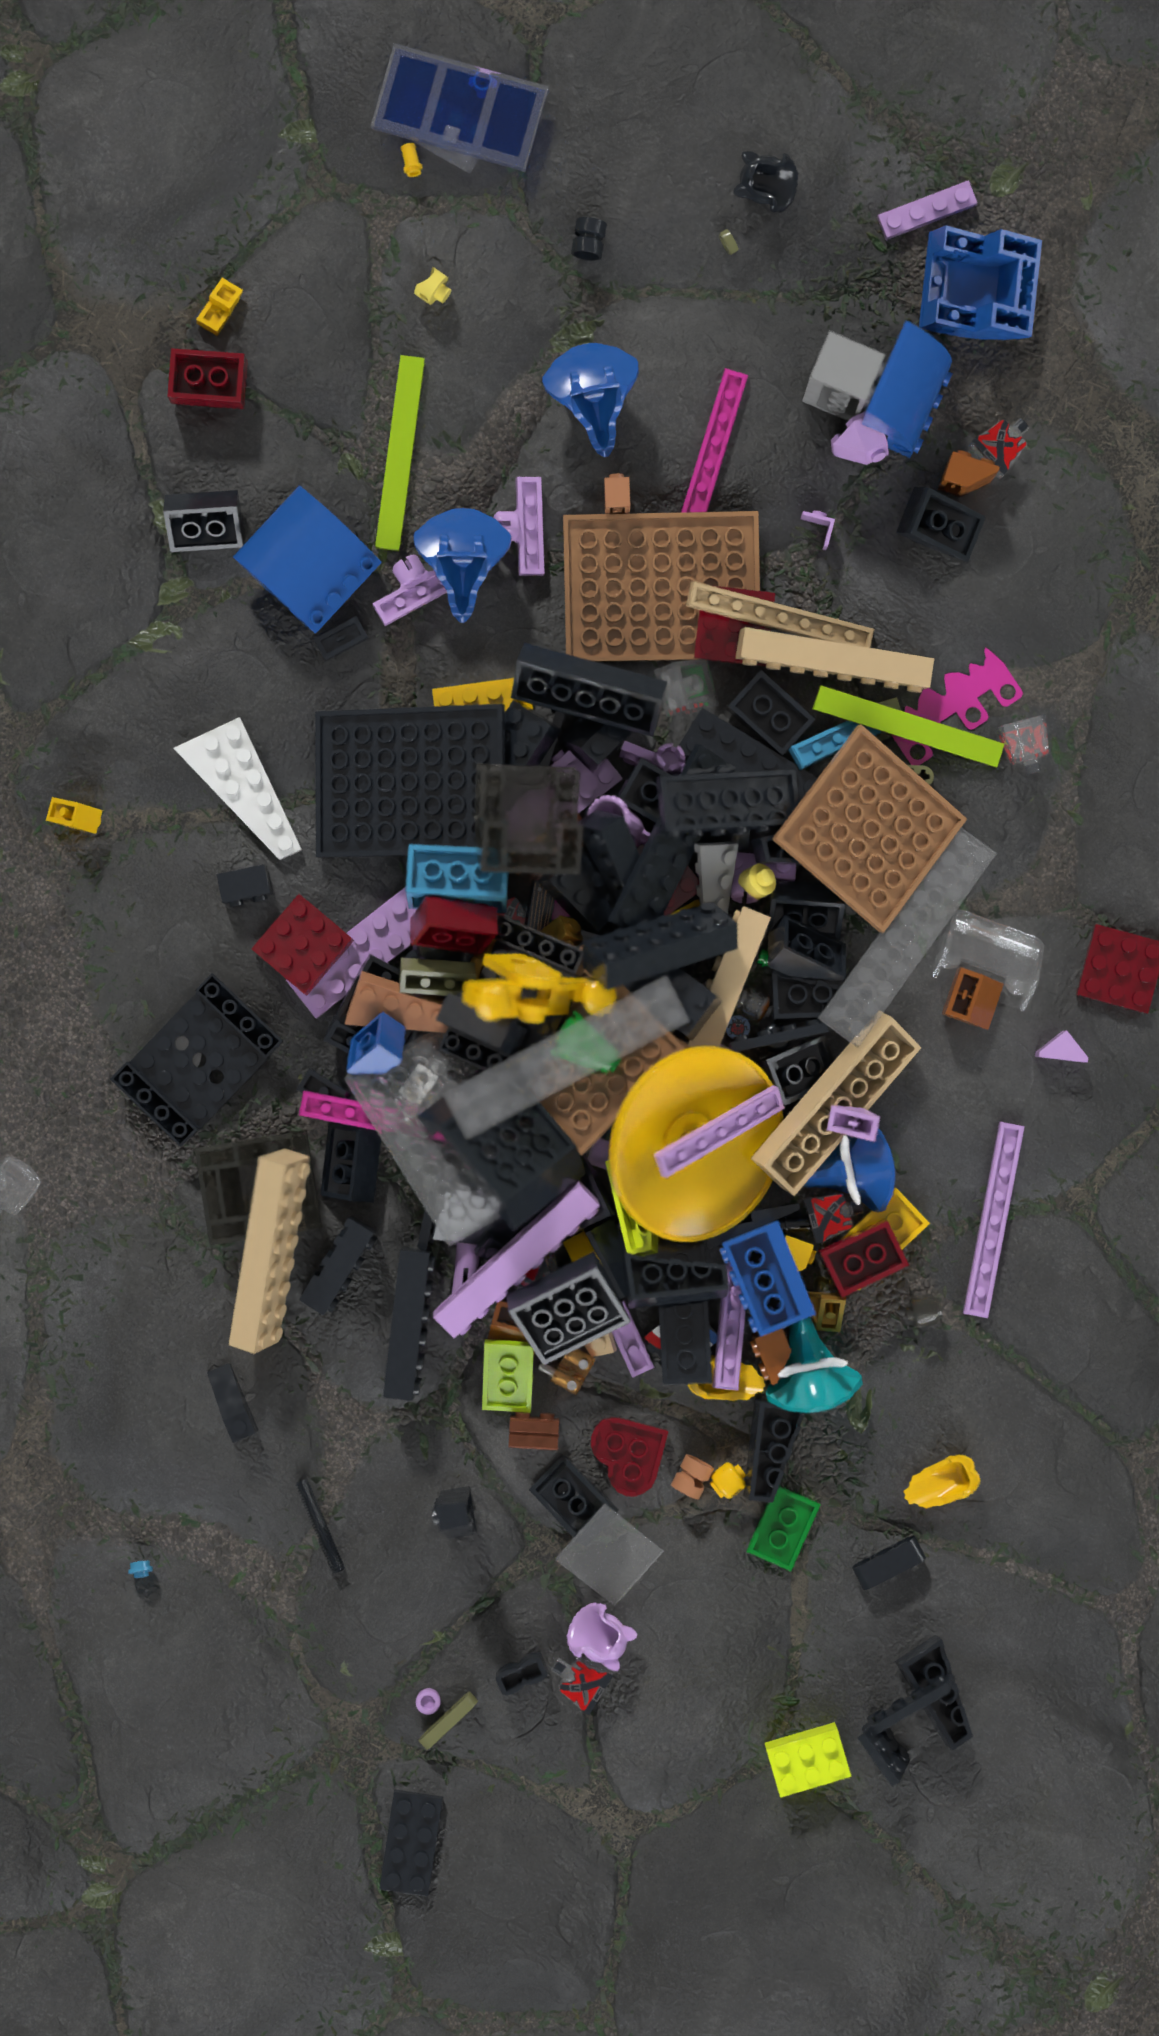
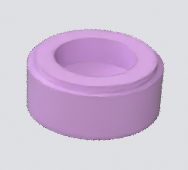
M431 1688L421 1690L416 1698L417 1709L426 1715L435 1713L440 1707L441 1699L439 1693Z

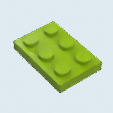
M485 1339L482 1410L531 1413L534 1350L529 1342Z

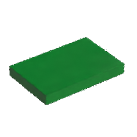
M779 1485L773 1503L767 1502L746 1552L791 1572L821 1504Z

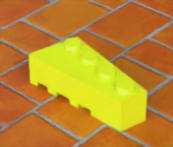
M610 1160L605 1161L627 1253H632L636 1256L658 1253V1235L639 1225L625 1210L613 1185Z

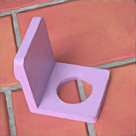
M803 511L801 520L828 526L822 549L826 550L835 519L826 517L827 514L821 511H813L812 513Z

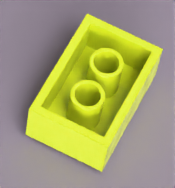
M835 1722L765 1742L780 1798L851 1777Z

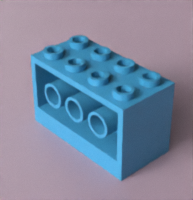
M409 845L406 884L409 909H417L426 897L438 896L445 900H463L465 903L471 904L484 903L491 907H497V913H507L509 849Z

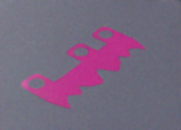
M985 648L986 659L984 666L969 664L970 676L959 672L945 674V696L938 694L930 688H926L918 699V710L916 711L906 706L905 712L940 723L956 712L964 725L972 730L988 719V714L977 697L991 689L1000 704L1007 707L1020 699L1023 692L1005 664L989 649ZM1005 684L1012 685L1016 690L1015 696L1010 700H1006L1000 695V689ZM971 707H976L981 712L980 720L975 723L969 722L965 716L967 709ZM892 735L911 765H921L932 757L933 752L929 746ZM915 744L922 745L926 751L925 756L920 760L913 759L910 755V749Z

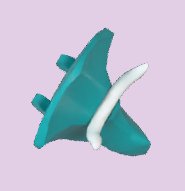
M811 1317L789 1325L788 1344L791 1353L784 1369L778 1374L780 1378L777 1384L772 1385L770 1383L766 1389V1399L769 1403L788 1411L819 1412L832 1409L850 1399L863 1385V1380L859 1372L847 1366V1361L835 1358L821 1341Z

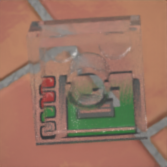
M707 660L678 661L654 670L657 679L668 681L663 701L666 717L697 712L702 707L709 709L719 706Z

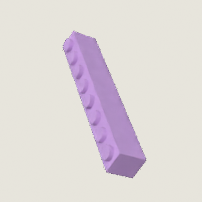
M577 1180L433 1311L434 1319L453 1338L458 1334L464 1335L471 1328L472 1325L470 1323L477 1317L479 1319L484 1317L490 1310L489 1306L493 1302H500L507 1295V1290L513 1284L517 1286L525 1279L527 1271L540 1266L544 1261L543 1257L549 1251L551 1253L555 1252L561 1246V1240L567 1235L572 1236L580 1228L579 1224L587 1218L589 1220L598 1212V1207L600 1206L598 1199L580 1180Z

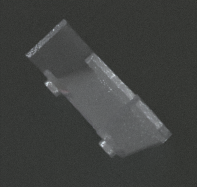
M955 910L949 920L936 955L932 978H937L942 967L945 969H955L961 961L1005 977V986L1009 992L1022 996L1019 1010L1024 1012L1039 983L1045 946L1037 937L965 910Z

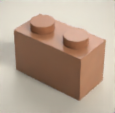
M610 474L609 478L604 480L605 514H630L629 477H624V474Z

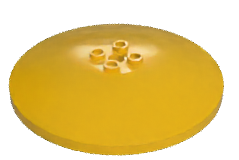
M716 1046L692 1047L662 1059L651 1067L633 1086L625 1098L614 1124L610 1143V1170L613 1185L621 1204L628 1214L643 1228L673 1241H701L720 1235L736 1226L762 1200L773 1180L751 1157L784 1120L782 1110L666 1178L661 1176L654 1156L660 1150L773 1086L768 1076L757 1064L742 1054Z

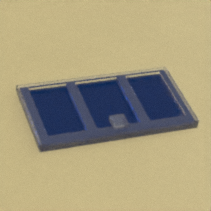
M394 43L372 119L371 129L526 172L549 93V86Z

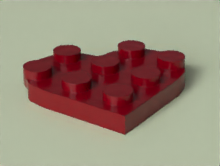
M621 1417L604 1418L595 1426L591 1434L593 1454L601 1463L608 1466L610 1483L618 1493L624 1496L637 1497L652 1488L657 1477L668 1430Z

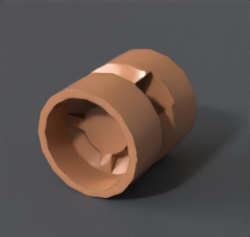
M686 1454L680 1465L682 1471L676 1473L671 1486L683 1494L699 1500L705 1488L703 1482L709 1480L714 1468L708 1463Z

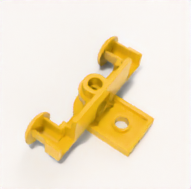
M527 953L484 955L483 965L508 980L465 981L463 1002L477 1008L478 1014L485 1020L492 1021L504 1017H519L521 1020L531 1023L543 1022L545 1015L568 1014L570 999L574 1002L584 1003L586 1010L592 1015L605 1014L612 1008L616 1000L615 988L606 990L592 976L561 978V973ZM522 986L537 988V998H521Z

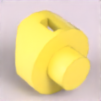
M432 266L430 277L416 285L414 294L430 305L436 300L444 303L451 293V289L446 286L448 277Z
M758 863L742 871L739 875L738 883L747 893L759 900L774 891L776 879L774 872L768 866Z

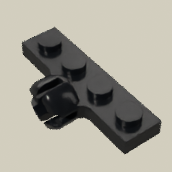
M820 1018L806 1021V1026L797 1028L796 1024L785 1026L780 1023H773L768 1025L763 1031L757 1032L758 1037L749 1039L748 1034L733 1037L734 1042L729 1043V1048L731 1051L738 1052L764 1046L771 1052H781L789 1046L790 1041L793 1039L829 1032L827 1022L820 1023Z

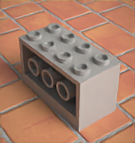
M830 331L810 376L802 402L849 421L852 417L867 410L886 366L882 362L885 354Z

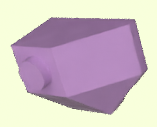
M866 411L852 417L846 423L848 428L843 434H836L831 439L832 453L835 457L867 465L872 462H879L886 455H889L885 434L862 425Z

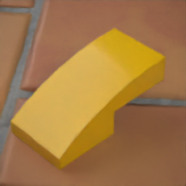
M221 278L210 294L209 302L197 317L196 324L217 336L237 305L243 290Z

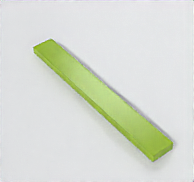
M400 355L375 544L376 549L400 552L425 358Z
M819 686L812 708L822 713L993 767L998 766L1004 747L1003 743L824 686Z

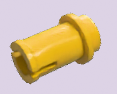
M414 143L402 145L400 148L405 163L404 172L407 173L408 177L420 175L423 167L418 160L416 145Z

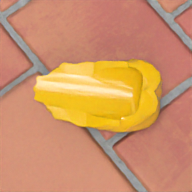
M711 1355L712 1383L687 1384L691 1392L704 1399L730 1401L739 1399L749 1400L756 1393L764 1392V1387L766 1386L764 1378L758 1374V1371L752 1365L741 1363L738 1390L712 1388L715 1364L714 1355Z
M965 1455L948 1456L944 1460L926 1467L920 1473L913 1475L909 1482V1487L903 1491L905 1494L904 1498L908 1500L909 1504H918V1506L925 1509L933 1506H942L967 1498L970 1494H973L980 1485V1477L970 1457Z

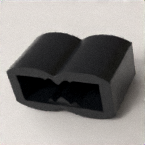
M534 1652L524 1656L519 1663L512 1662L502 1666L496 1672L495 1679L502 1695H511L520 1691L525 1685H533L542 1681L548 1675V1667L541 1652Z

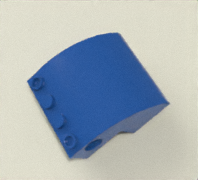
M947 225L930 231L919 328L973 339L1010 340L1032 337L1042 240L1003 229L986 236Z
M908 321L905 322L862 421V425L888 435V449L908 458H911L913 452L918 454L923 443L920 435L923 430L928 431L933 417L929 416L932 408H938L943 395L939 394L942 385L947 387L953 374L948 372L952 359L947 349L919 327Z
M298 486L233 556L252 577L315 634L382 563L355 534L301 486Z

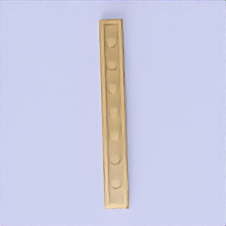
M695 581L691 582L686 603L687 607L782 632L861 647H871L874 633L872 628Z

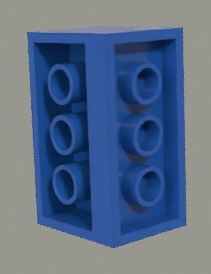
M777 1220L722 1243L724 1247L720 1249L725 1264L731 1263L733 1270L729 1274L734 1286L739 1285L742 1293L739 1294L744 1310L749 1308L752 1315L748 1317L753 1333L758 1331L761 1337L816 1314ZM752 1250L762 1254L757 1263L753 1260H748ZM762 1273L766 1276H771L766 1286L763 1283L757 1282ZM773 1296L775 1299L781 1300L775 1309L772 1306H767V1303L770 1302L769 1298Z

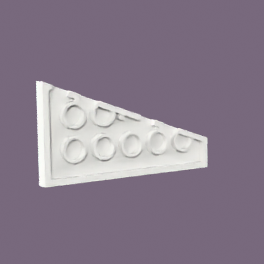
M240 717L174 748L279 860L302 850Z

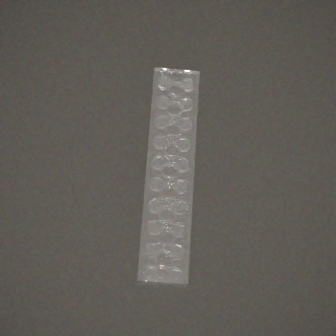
M961 827L885 932H879L818 1019L853 1045L859 1047L997 853Z
M663 976L443 1093V1096L463 1134L468 1139L683 1025L689 1019L667 976Z

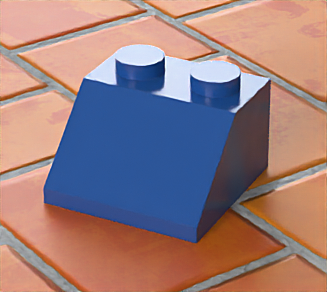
M385 1012L380 1013L351 1038L346 1071L350 1074L386 1073L391 1068L397 1067L403 1059L402 1052L405 1043L406 1027Z

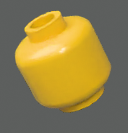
M726 1462L712 1473L710 1485L720 1498L731 1499L746 1487L743 1478L747 1475L739 1464L734 1467L731 1463Z

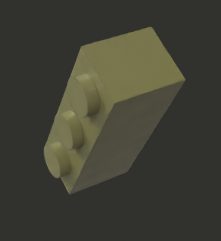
M401 958L400 993L446 996L450 993L457 996L458 992L464 994L465 981L476 980L474 962Z

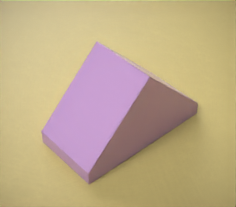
M1067 1030L1061 1031L1035 1052V1057L1088 1062L1087 1055Z
M833 1105L831 1106L827 1130L876 1141L880 1117L864 1108Z

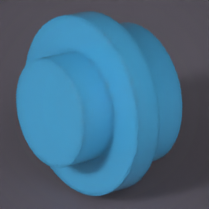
M150 1561L130 1563L128 1574H134V1578L148 1577V1572L153 1571V1566H150Z

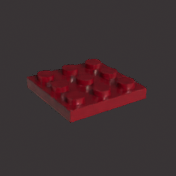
M713 586L770 602L775 601V593ZM699 610L694 659L742 664L743 660L736 659L740 629L746 627L771 632V628ZM757 662V666L766 667V664Z
M298 894L251 949L307 996L354 940L303 896Z
M1095 924L1076 995L1148 1014L1159 975V941Z

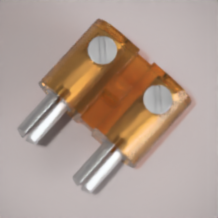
M576 1349L564 1355L556 1369L547 1364L543 1365L542 1362L538 1369L552 1377L550 1382L576 1395L596 1358L580 1349Z

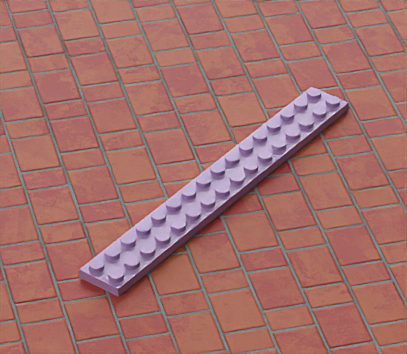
M575 757L572 762L558 773L553 771L522 795L510 812L505 811V847L509 849V868L550 837L546 828L547 822L555 817L559 818L558 815L566 809L571 810L573 814L576 812L580 814L593 803L592 801L595 798L603 796L623 780L608 759L592 773ZM406 887L347 932L354 942L307 996L286 980L316 1019L345 997L369 954L389 963L411 946L410 918L417 909L408 908Z

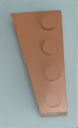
M361 971L346 1015L345 1024L366 1026L380 1013L385 1012L405 1026V1030L446 1033L448 1026L436 1020L445 998L431 994L400 993L399 983Z

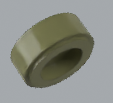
M728 229L719 233L720 241L728 254L732 255L739 250Z

